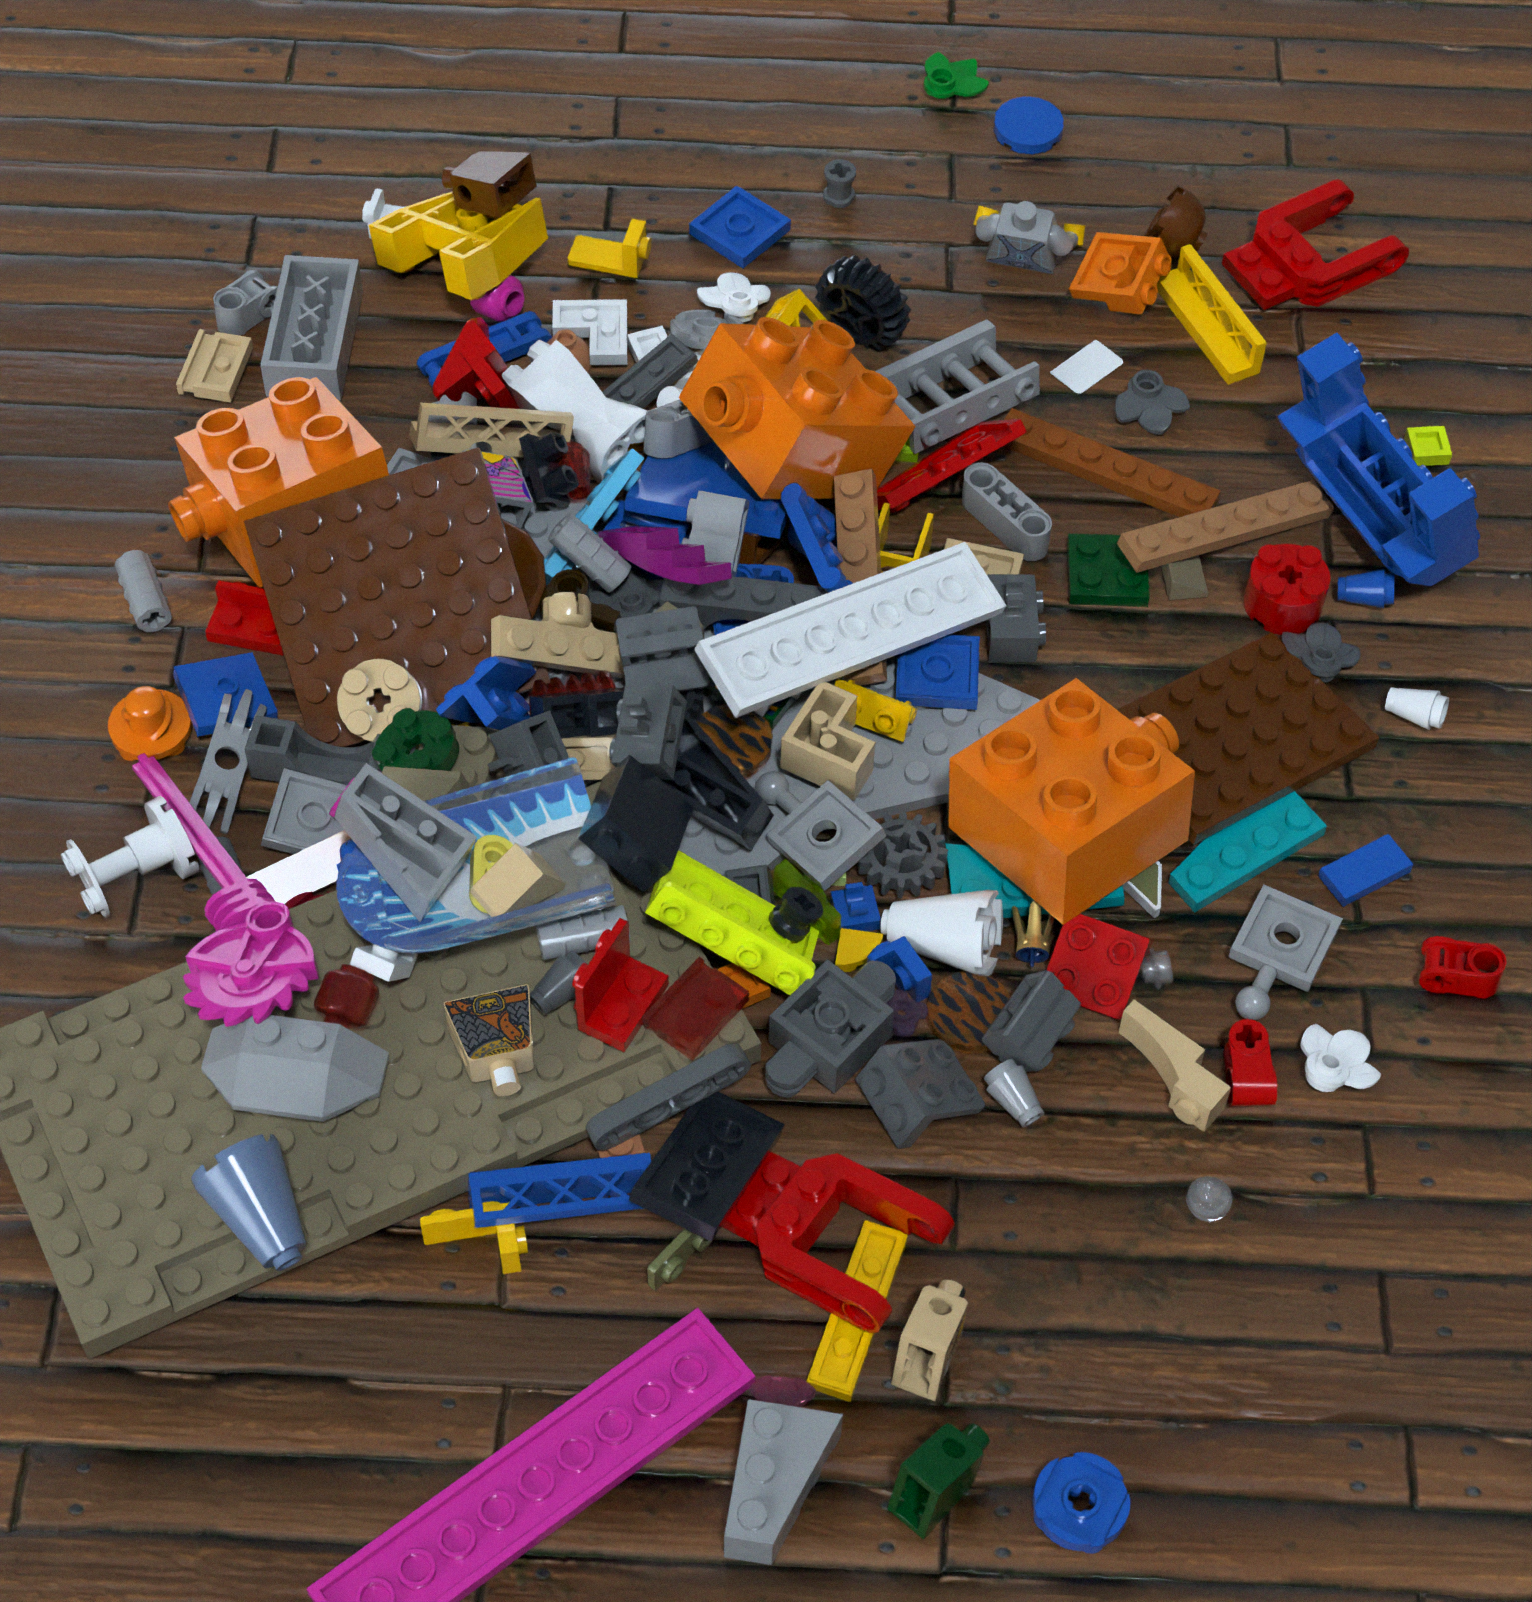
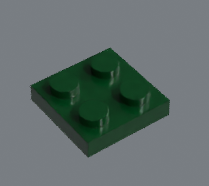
M1068 533L1069 605L1148 607L1150 598L1148 570L1136 573L1117 545L1120 535Z

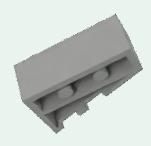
M748 1399L724 1534L725 1558L768 1565L773 1564L800 1514L804 1501L811 1488L815 1486L832 1449H835L841 1437L843 1414Z

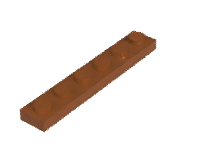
M1011 408L1004 419H1021L1027 433L1003 447L1175 516L1182 517L1214 508L1219 501L1221 491L1016 409Z

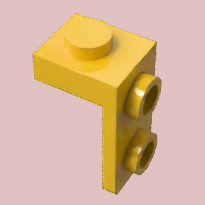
M631 219L623 243L577 235L567 258L568 265L638 278L644 259H648L651 250V238L646 237V221Z
M509 1202L482 1203L483 1212L503 1210ZM472 1208L459 1211L440 1209L434 1211L429 1216L420 1218L425 1245L497 1233L503 1274L521 1271L519 1254L528 1253L524 1226L515 1227V1224L475 1228Z

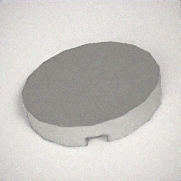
M689 310L679 313L675 316V319L671 320L670 334L672 333L688 347L705 350L720 323H743L740 319L730 314H724L723 319L715 317V312L712 310Z

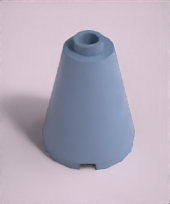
M263 1134L242 1140L216 1154L215 1158L218 1164L208 1172L203 1164L194 1172L191 1181L195 1190L264 1268L275 1266L277 1271H282L295 1265L302 1259L300 1252L307 1244L281 1146L275 1135L271 1134L268 1142H266Z

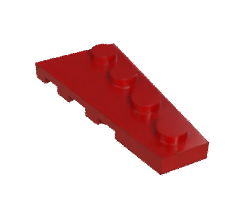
M1022 420L984 421L970 427L877 489L878 510H882L884 503L890 504V513L903 509L910 503L909 499L935 488L942 480L1027 433Z

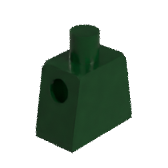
M945 1423L901 1464L887 1509L924 1540L973 1485L984 1457L983 1451L990 1444L987 1433L974 1423L968 1424L962 1431L953 1424Z

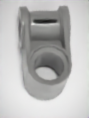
M250 270L230 285L218 290L213 297L218 331L241 336L267 317H270L278 286L269 285L264 281L261 273L256 270Z

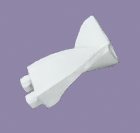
M538 340L529 348L527 353L531 364L524 370L518 365H511L502 373V378L519 408L571 412L573 414L574 421L571 435L575 437L578 450L590 474L599 484L605 478L603 474L608 467L628 451L630 444L644 442L647 410L606 398L569 349L557 340L551 345ZM549 423L547 426L561 431L562 423Z

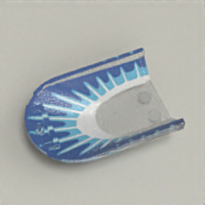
M575 757L424 801L477 836L468 858L421 922L412 914L358 846L355 847L351 854H345L338 871L336 885L340 908L347 922L361 937L384 949L405 953L441 950L617 905L616 893L608 863L578 839L591 808V803L578 761ZM486 835H498L506 838L513 845L517 843L539 853L566 883L564 889L534 905L494 917L478 910L469 898L470 857L476 841Z

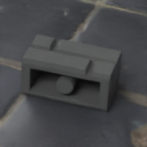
M1045 970L1028 974L982 1038V1042L995 1055H999L1001 1062L1013 1059L1017 1066L1023 1065L1026 1072H1038L1045 1068L1052 1060L1053 1053L1050 1050L1056 1041L1069 1034L1075 1026V1021L1072 1018L1080 1008L1081 1003L1069 990L1063 988L1064 985L1052 972Z

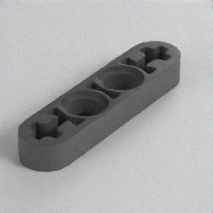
M732 1043L722 1046L599 1112L588 1121L586 1131L596 1149H611L741 1079L750 1070L751 1063L739 1044Z

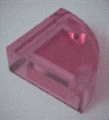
M771 1375L764 1376L755 1380L749 1388V1391L758 1401L795 1407L804 1406L816 1394V1389L812 1385L797 1377L793 1379L788 1377H772Z

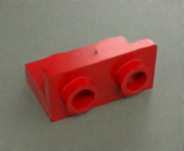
M219 580L215 587L218 601L205 630L207 641L284 656L264 588L248 586L242 582L232 583Z

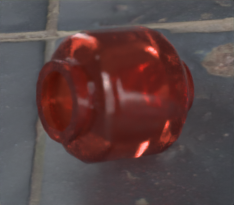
M341 964L340 969L329 970L325 974L314 1000L315 1011L324 1017L323 1022L340 1024L347 1029L366 1027L380 994L379 988L373 983L375 977L360 968L347 964Z

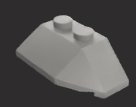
M252 1015L237 1025L226 1027L222 1024L212 1029L201 1070L233 1110L324 1122L353 1109L365 1100L371 1101L380 1097L390 1056L389 1052L340 1024L269 1015L266 1020L257 1024L254 1022Z

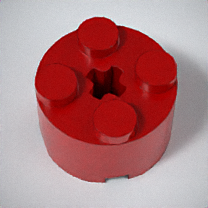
M1268 544L1262 546L1252 562L1244 594V608L1247 615L1252 620L1255 617L1263 623V629L1278 635H1282L1283 632L1301 634L1308 629L1309 625L1315 621L1317 622L1321 617L1331 580L1329 568L1322 559L1321 551L1311 545Z

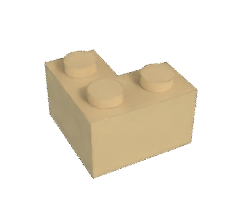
M827 682L817 685L781 739L780 768L820 786L829 780L848 798L855 801L873 772L876 743L852 732L856 722L857 695Z

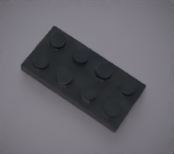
M717 1091L690 1106L634 1185L629 1201L712 1242L766 1160L768 1154L781 1137L785 1124Z

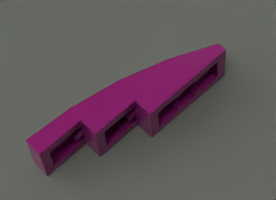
M627 526L598 531L599 537L603 538V541L613 550L618 551L621 557L653 574L673 581L697 585L732 579L731 562L705 561L704 545L679 544L678 528Z

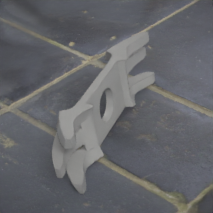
M245 689L232 723L226 722L232 694L224 693L210 745L189 802L196 811L203 791L209 792L203 821L210 828L221 798H228L220 828V833L224 834L228 833L248 764L245 746L252 725L250 729L244 727L252 697V691ZM260 703L255 716L264 717L267 707ZM222 749H230L238 755L239 764L233 769H223L215 761L216 753Z

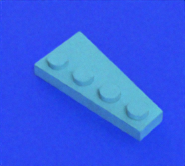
M632 448L612 463L603 474L605 478L587 497L586 500L590 502L589 506L585 504L575 516L581 522L587 524L591 530L600 518L605 522L619 505L615 497L623 488L627 492L640 477L641 472L637 468L644 457ZM555 546L552 547L544 559L546 585L550 583L551 579L558 572L572 569L574 563L565 555H561V551Z

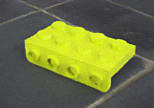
M678 850L671 870L655 882L645 910L646 914L788 995H791L805 980L811 979L814 976L816 966L812 962V957L819 934L817 929L810 926V932L802 941L795 942L783 938L773 929L769 921V914L775 905Z

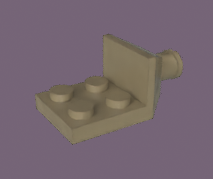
M452 725L456 732V739L459 742V754L449 771L384 766L382 774L435 809L488 796L498 769L490 772L487 764L499 759L489 735L500 730L488 727ZM420 744L419 750H422L424 746Z

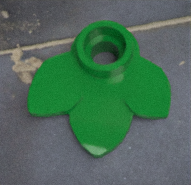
M936 52L925 62L924 69L927 76L924 79V90L927 94L937 99H945L953 95L975 96L984 92L989 86V81L976 77L977 61L974 58L949 62L942 53Z

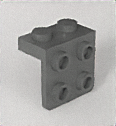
M941 1039L881 1045L855 1078L898 1149L911 1147L934 1119L978 1114L985 1106V1102L977 1091L976 1085L966 1074L957 1060L954 1051Z

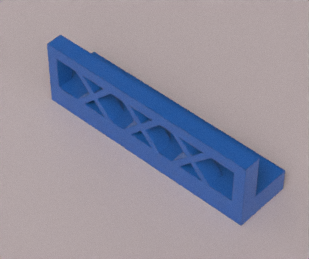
M650 1152L468 1173L469 1209L472 1208L475 1228L644 1209L629 1201L630 1195L626 1193L632 1192L634 1185L651 1163ZM596 1197L593 1200H582L583 1198ZM509 1202L503 1210L483 1212L482 1203ZM548 1202H551L549 1205H541V1206H537V1205H536V1204H540V1203H548Z

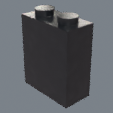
M628 755L603 777L578 839L644 892L671 870L694 807L634 757Z

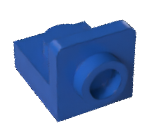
M905 936L893 942L886 941L877 945L867 956V963L873 960L887 964L894 971L897 988L901 992L907 991L915 1003L930 996L932 974Z

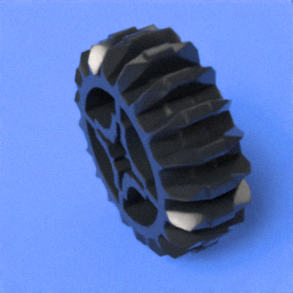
M856 255L850 258L843 256L823 271V275L815 286L818 292L815 298L821 303L818 310L826 314L827 321L845 329L852 336L856 344H863L866 349L874 346L882 351L893 342L895 343L903 335L902 332L910 322L908 314L911 308L906 304L908 297L899 290L901 284L894 283L891 279V274L883 272L880 264L872 265L867 257L861 260Z

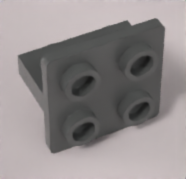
M695 606L618 618L616 620L626 684L674 685L679 692L707 688L710 685L708 672L694 650L698 642L703 640L698 610Z

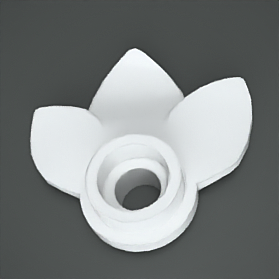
M733 272L720 275L717 279V286L700 287L697 289V296L705 305L722 308L725 314L733 315L742 322L752 320L754 313L758 310V305L768 302L771 296L770 290L766 285H751L748 278L744 275Z
M1313 1024L1305 1030L1300 1046L1307 1056L1305 1062L1306 1079L1312 1087L1322 1092H1333L1343 1085L1357 1089H1366L1378 1082L1381 1077L1380 1072L1365 1062L1370 1053L1371 1046L1364 1034L1354 1030H1342L1333 1036L1318 1024Z

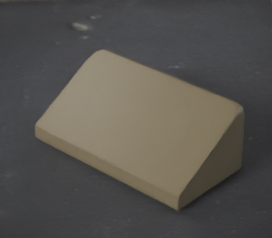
M1199 555L1161 566L1169 600L1208 597V589Z

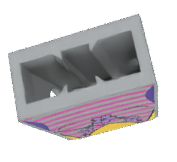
M487 442L474 443L470 449L463 450L462 452L477 447L481 449L501 517L521 529L531 509L533 500L517 460L512 456L493 453L492 446Z

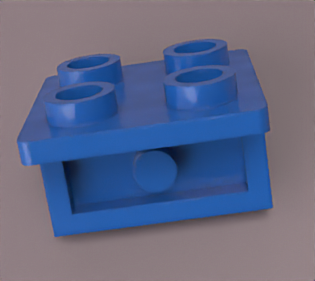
M500 656L486 658L475 667V674L465 683L450 689L444 696L445 701L436 708L440 717L474 724L482 721L485 727L502 730L531 718L528 713L530 711L529 704L515 691L533 676L536 670L531 664Z

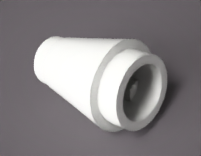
M1391 687L1386 698L1385 710L1393 712V714L1425 729L1430 730L1431 727L1440 729L1446 718L1449 697L1440 695V691L1398 689Z

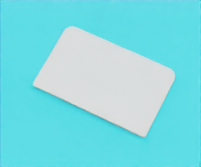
M1094 340L1050 371V373L1075 393L1081 394L1121 366L1123 360L1098 340Z

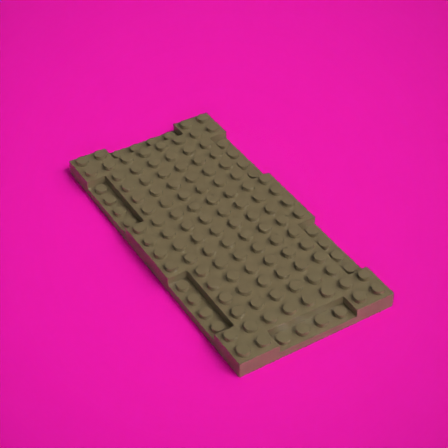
M601 781L586 787L591 805ZM580 826L541 838L525 846L539 853L566 885L563 890L503 920V922L514 924L528 923L616 898L617 905L610 907L624 906L627 921L629 922L630 957L669 975L668 987L625 1053L578 1030L577 1011L574 1010L576 997L551 1010L546 1015L542 1014L531 1002L534 1068L527 1072L518 1073L521 1085L520 1090L509 1096H497L494 1094L491 1079L477 1083L472 1082L448 1031L444 1002L528 984L531 993L557 960V958L542 959L536 925L441 950L418 953L410 978L388 982L350 965L355 948L373 944L361 937L347 922L341 909L339 889L289 909L294 928L301 932L312 946L318 966L319 979L308 980L309 989L307 991H292L293 1004L289 1010L285 1011L275 1006L270 1015L340 1024L389 1052L390 1058L380 1097L371 1101L365 1100L353 1109L324 1122L233 1110L201 1070L211 1031L213 1028L224 1024L223 1018L201 1020L198 1017V1012L201 1008L189 1006L184 1002L183 997L187 993L192 992L186 986L183 979L185 974L190 973L188 963L184 962L47 1019L44 1011H40L0 1028V1149L78 1338L89 1360L468 1191V1173L522 1167L589 1137L586 1131V1124L593 1116L722 1046L737 1043L742 1047L750 1063H756L761 1060V1041L721 974L716 975L699 944L645 913L655 883L644 892L578 839L583 827ZM590 950L588 953L581 952L577 954L589 964L596 952L595 950ZM263 1134L266 1142H268L271 1134L275 1135L281 1146L307 1244L300 1252L302 1259L295 1265L282 1271H277L275 1266L264 1268L200 1196L191 1181L192 1175L202 1164L207 1172L218 1164L215 1158L216 1154L242 1140Z

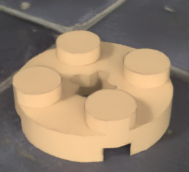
M372 659L358 664L355 668L344 674L342 684L338 690L337 706L339 715L350 732L367 741H373L376 735L381 734L392 722L393 716L398 711L405 708H411L415 712L422 710V693L418 682L406 668L391 660ZM382 689L383 695L390 696L391 702L384 705L383 712L378 713L375 706L369 705V698L374 697L376 690Z

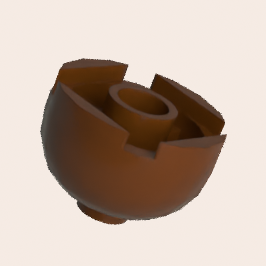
M1179 185L1166 198L1171 201L1170 204H1165L1162 209L1159 208L1144 234L1146 237L1161 238L1168 254L1171 256V261L1179 259L1180 250L1183 246L1191 244L1197 252L1207 237V233L1203 231L1206 221L1203 205L1197 197Z

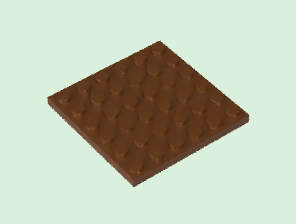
M479 447L244 521L307 733L324 743L348 748L367 742V740L349 731L339 715L337 706V695L342 684V678L347 671L355 668L358 664L372 659H386L406 668L420 686L422 710L437 712L436 708L445 701V694L453 687L465 683L475 674V667L484 659L491 657L492 618L502 615L533 620ZM533 666L536 673L515 692L521 694L552 684L548 668ZM382 689L376 690L374 697L369 698V705L375 706L378 713L383 712L384 705L391 702L390 696L383 695Z

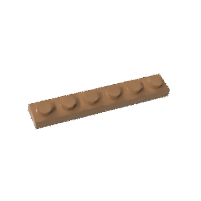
M872 469L834 476L837 550L843 558V562L839 566L846 576V580H850L853 583L881 573L876 476ZM886 659L844 675L843 679L846 682L850 679L854 680L855 684L859 686L887 681Z
M1315 480L1121 533L1117 545L1136 573L1329 518L1334 507Z

